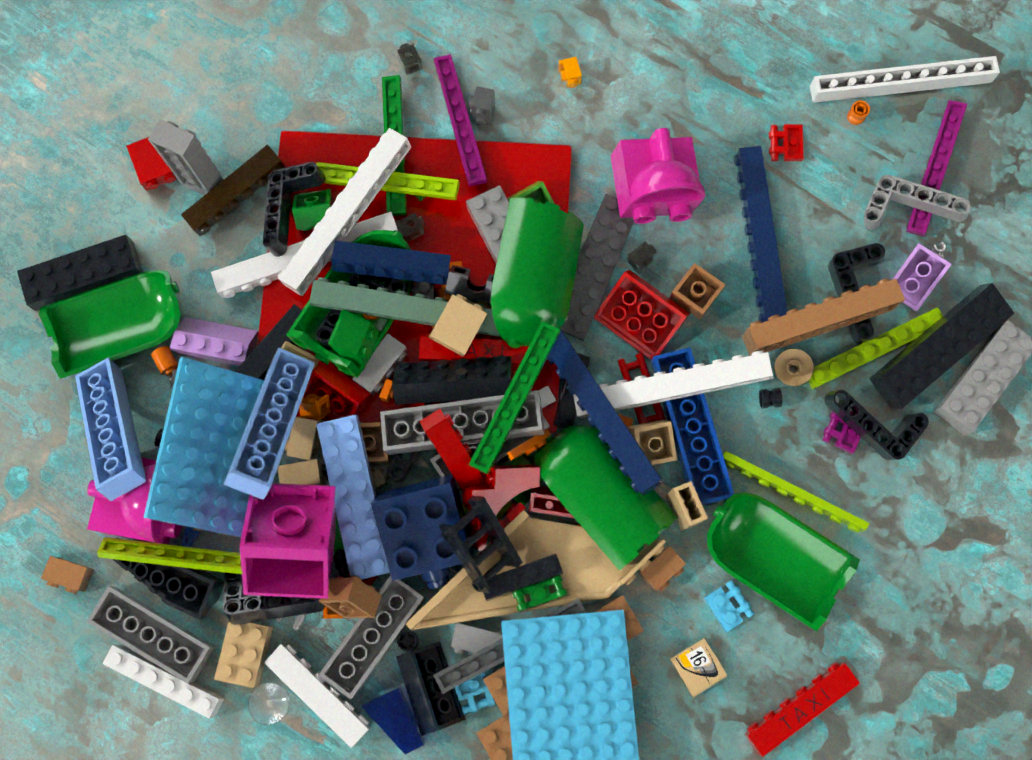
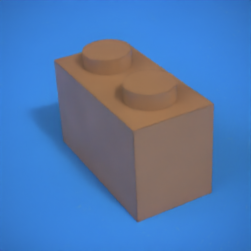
M669 546L639 575L654 591L658 589L663 591L670 584L668 580L673 575L677 578L684 571L682 567L686 563Z
M50 556L41 579L47 581L46 585L56 588L61 585L66 587L65 591L77 594L78 591L85 592L94 569Z

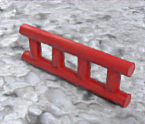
M642 353L635 355L637 361L626 364L624 358L617 361L623 379L627 380V382L632 381L629 371L640 368L642 376H646V378L651 377ZM660 402L652 404L656 414L647 417L644 416L641 406L634 407L639 424L666 420Z

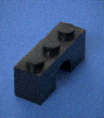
M452 265L449 270L445 293L451 296L452 294L455 296L459 294L470 301H481L491 306V290L494 275L489 274L487 283L477 286L470 280L471 269Z

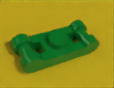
M559 575L512 592L513 598H516L518 603L516 606L518 612L568 595L567 590L562 585V576ZM554 585L556 592L551 594L549 587ZM529 594L531 601L525 602L524 595Z

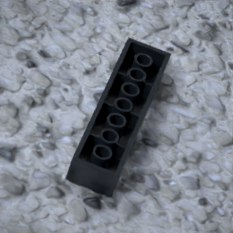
M993 283L979 285L869 379L891 409H903L1015 313Z

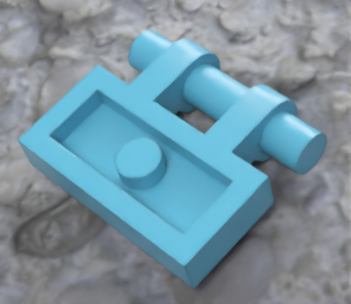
M733 580L726 583L730 590L727 593H724L722 588L719 587L703 598L725 632L730 631L743 622L739 615L740 613L744 612L748 618L755 614L751 609L752 605L749 601L745 600L740 592L742 590L739 586L735 585ZM733 596L740 605L736 609L729 600Z
M492 668L455 687L459 701L467 699L469 703L462 706L464 715L470 712L472 714L476 713L478 709L487 706H496L494 698L483 681V678L493 673ZM484 692L486 698L475 702L473 696Z

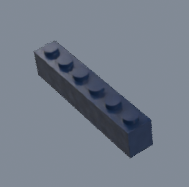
M335 240L331 258L332 271L446 285L451 255Z

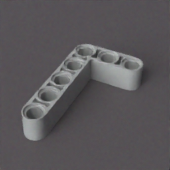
M883 175L879 179L867 205L863 223L869 230L877 229L891 200L959 222L964 221L968 217L971 205L965 198L892 175ZM883 185H889L891 187L884 188ZM904 190H905V191H908L909 193H908V194H903V193H901V191H904ZM925 196L927 199L921 200L919 197ZM876 201H883L884 203H883V204H877V203H875V202H876ZM938 202H943L946 205L940 206L938 205ZM957 208H962V209H964L965 211L959 212V211H957L956 209H957ZM869 217H876L877 219H876V220H869L868 218H869Z

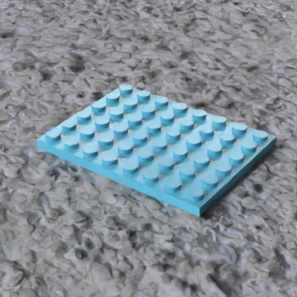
M185 357L179 359L144 518L237 537L242 536L249 494L226 486L224 482L264 380Z
M624 610L501 621L513 760H639Z

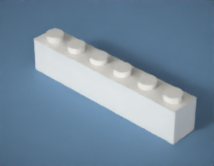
M281 644L264 663L349 747L353 748L370 730L371 727L368 725L370 723L368 719L362 714L358 716L353 711L355 707L348 700L344 702L339 697L340 692L335 687L327 686L324 683L325 680L319 676L320 673L316 672L315 674L310 669L312 665L306 659H300L296 655L297 651L290 644L287 646Z
M112 645L102 663L207 718L216 717L225 698L196 683H185L145 657L121 645Z

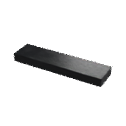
M577 353L588 369L590 357ZM566 379L563 382L553 425L564 429L573 426L576 417L574 396L566 388L568 385Z

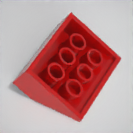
M629 269L620 277L596 312L594 319L652 360L653 356L661 354L690 313Z

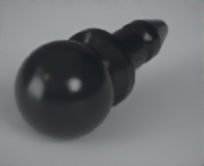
M340 549L333 554V561L336 563L335 568L339 569L340 577L348 578V563L345 550Z

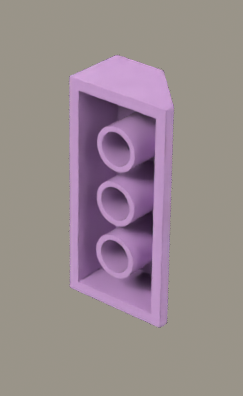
M184 317L174 331L170 349L176 354L240 366L254 350L258 331Z

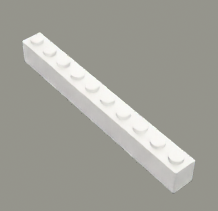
M996 56L815 76L810 85L812 102L817 103L992 83L1000 71Z
M390 128L381 136L379 143L370 151L365 162L360 164L354 177L349 179L345 189L338 194L334 204L327 209L323 219L316 224L312 234L304 240L303 246L293 255L289 265L282 270L278 279L286 287L300 296L305 294L313 280L316 279L332 257L335 240L343 241L410 150L411 145L407 137Z
M392 212L356 223L343 241L352 242L360 235L373 230L398 231ZM304 241L287 246V251L280 257H276L269 252L212 271L211 274L217 293L221 298H231L235 296V293L241 291L248 292L253 290V287L259 285H269L271 281L277 280L280 277L282 270L289 265L293 255L300 250Z
M756 351L752 353V356L748 357L737 355L729 361L718 359L712 361L710 365L699 363L693 365L691 369L685 370L684 367L673 369L672 373L666 374L665 371L654 373L653 377L638 376L635 377L634 381L619 380L616 381L615 385L600 384L599 386L614 409L620 411L774 378L768 352ZM574 394L577 416L579 418L589 417L587 411H582L576 403L579 399Z

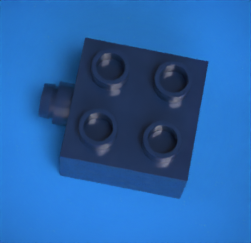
M451 474L377 493L371 502V507L392 581L421 574L423 581H426L429 589L445 586L449 582V567L461 564L450 544L442 537L439 525L441 523L454 525L465 516L454 476ZM468 524L457 533L462 542L469 538ZM470 547L468 549V552L470 553L471 557H473L474 553L473 547Z

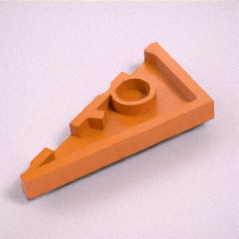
M548 429L544 430L545 435L534 436L509 451L507 454L510 460L523 454L528 456L536 448L539 449L547 443L545 439L551 436Z

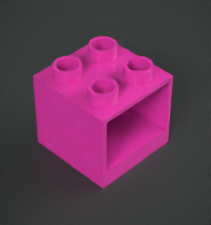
M272 483L264 500L249 495L240 541L244 595L328 599L336 535V486Z

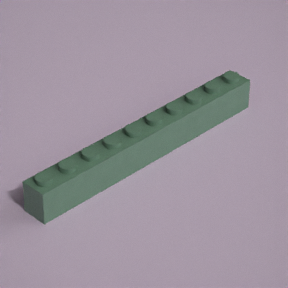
M327 278L313 280L310 306L341 311L346 310L353 313L431 326L436 325L448 303L445 298L435 297V300L427 299V296L422 294H416L415 297L408 296V293L404 291L390 293L386 288L377 287V290H373L363 284H357V287L349 286L350 283L345 281H338V284L331 283L330 279ZM484 308V312L487 315L477 333L501 337L494 323L492 309Z

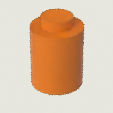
M162 346L151 353L161 375L172 376V370H177L178 363L169 347Z

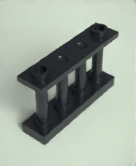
M472 496L468 500L471 511L456 524L441 523L439 528L442 531V537L450 544L472 580L473 588L478 592L490 594L492 590L487 582L505 566L518 568L523 561L485 497ZM477 516L481 522V527L462 542L457 533ZM487 533L491 543L473 559L468 549ZM497 549L500 554V560L482 575L477 566Z

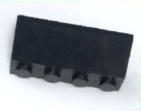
M440 641L396 656L421 736L466 720L456 689L453 688L442 694L434 677V674L448 667Z

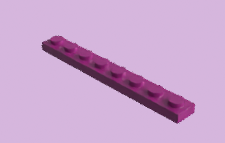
M448 54L434 58V64L468 186L487 183L452 56Z
M948 101L921 185L940 191L967 103ZM925 196L919 197L921 200L927 199ZM913 208L906 232L925 237L932 213Z

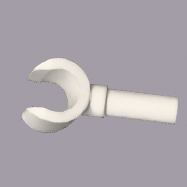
M941 242L939 245L940 249H937L936 244H934L932 251L944 258L943 252L946 245Z

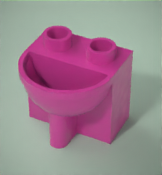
M660 128L655 130L649 139L620 140L610 156L620 218L633 217L634 223L646 224L656 220V216L669 215L671 222H682L692 217V212L705 198L704 186L699 180L692 137L670 138L669 129Z
M141 457L146 482L112 501L96 490L94 480L89 482L87 494L94 497L95 500L87 530L169 545L171 538L176 539L179 536L182 525L144 518L156 460Z

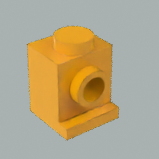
M577 57L559 60L558 70L562 81L566 82L567 87L574 88L580 85L582 74Z

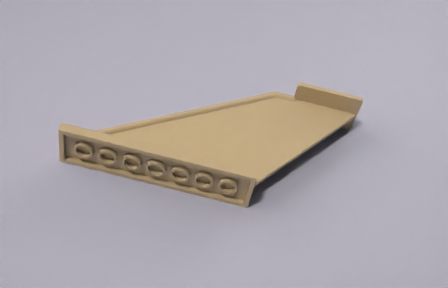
M523 510L504 528L508 538L523 561L520 566L557 554L563 571V575H561L563 579L562 585L568 593L564 597L522 612L566 605L577 598L581 602L609 598L621 585L625 584L627 586L637 577L634 573L637 570L643 571L651 563L649 558L651 556L655 558L665 549L663 544L666 542L664 539H656L649 546L645 543L643 545L645 548L639 552V555L619 571L581 526L529 518V515ZM497 549L477 566L482 575L500 560V554ZM505 566L497 574L511 570L516 567ZM463 568L406 625L410 630H417L520 612L517 610L516 606L518 603L516 598H513L512 593L486 601L483 592H478L473 588L472 580ZM554 585L549 587L551 594L556 592ZM529 594L524 595L525 602L531 601Z

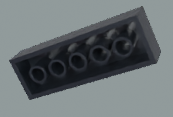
M126 234L17 271L26 305L34 311L40 310L42 306L143 273L134 242Z
M501 355L490 358L479 357L476 359L460 358L458 360L442 359L431 362H402L396 364L392 382L395 405L460 401L505 395L514 377L512 356Z

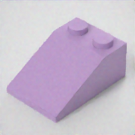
M918 243L893 278L897 279L905 298L903 303L918 311L949 269L951 263Z

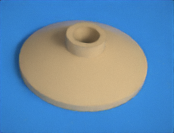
M788 349L777 357L774 370L778 379L784 384L800 386L811 378L814 365L811 357L806 352L799 349ZM795 367L797 371L791 372L790 368Z

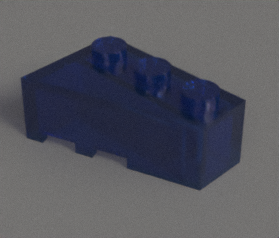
M401 687L361 706L404 754L426 744Z

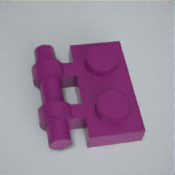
M832 412L829 425L823 431L822 441L829 443L833 437L837 439L835 447L854 454L861 437ZM838 422L843 423L840 432L835 430Z

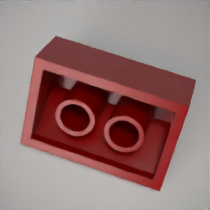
M321 363L312 370L303 398L310 394H316L319 397L329 395L331 413L327 417L335 420L359 415L364 409L371 393L338 371L331 364Z

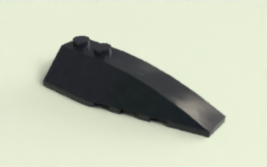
M112 559L124 570L133 574L136 580L146 585L149 591L158 595L166 605L199 620H202L216 604L224 587V580L200 569Z

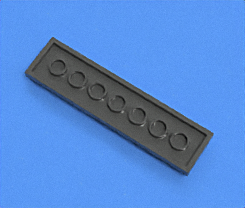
M605 194L578 256L567 320L560 327L563 333L581 341H584L634 223L633 217L620 218L617 198Z

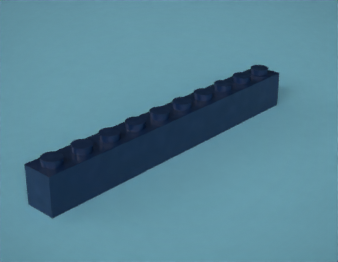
M761 146L739 148L734 156V164L738 166L737 182L741 185L739 197L744 204L742 216L746 218L745 235L749 237L747 249L752 257L750 269L754 271L753 288L757 289L755 301L756 306L760 309L758 321L760 320L762 323L768 321L769 317L777 314L780 317L787 315V306Z
M560 328L561 332L547 359L551 364H556L558 369L555 371L561 380L566 379L568 382L566 388L572 396L574 394L579 400L576 403L582 411L586 410L589 414V417H587L589 423L593 428L597 426L600 433H598L601 441L604 444L607 442L611 447L608 451L613 459H619L622 465L619 468L625 477L629 475L633 482L630 484L636 493L640 492L643 496L664 483Z

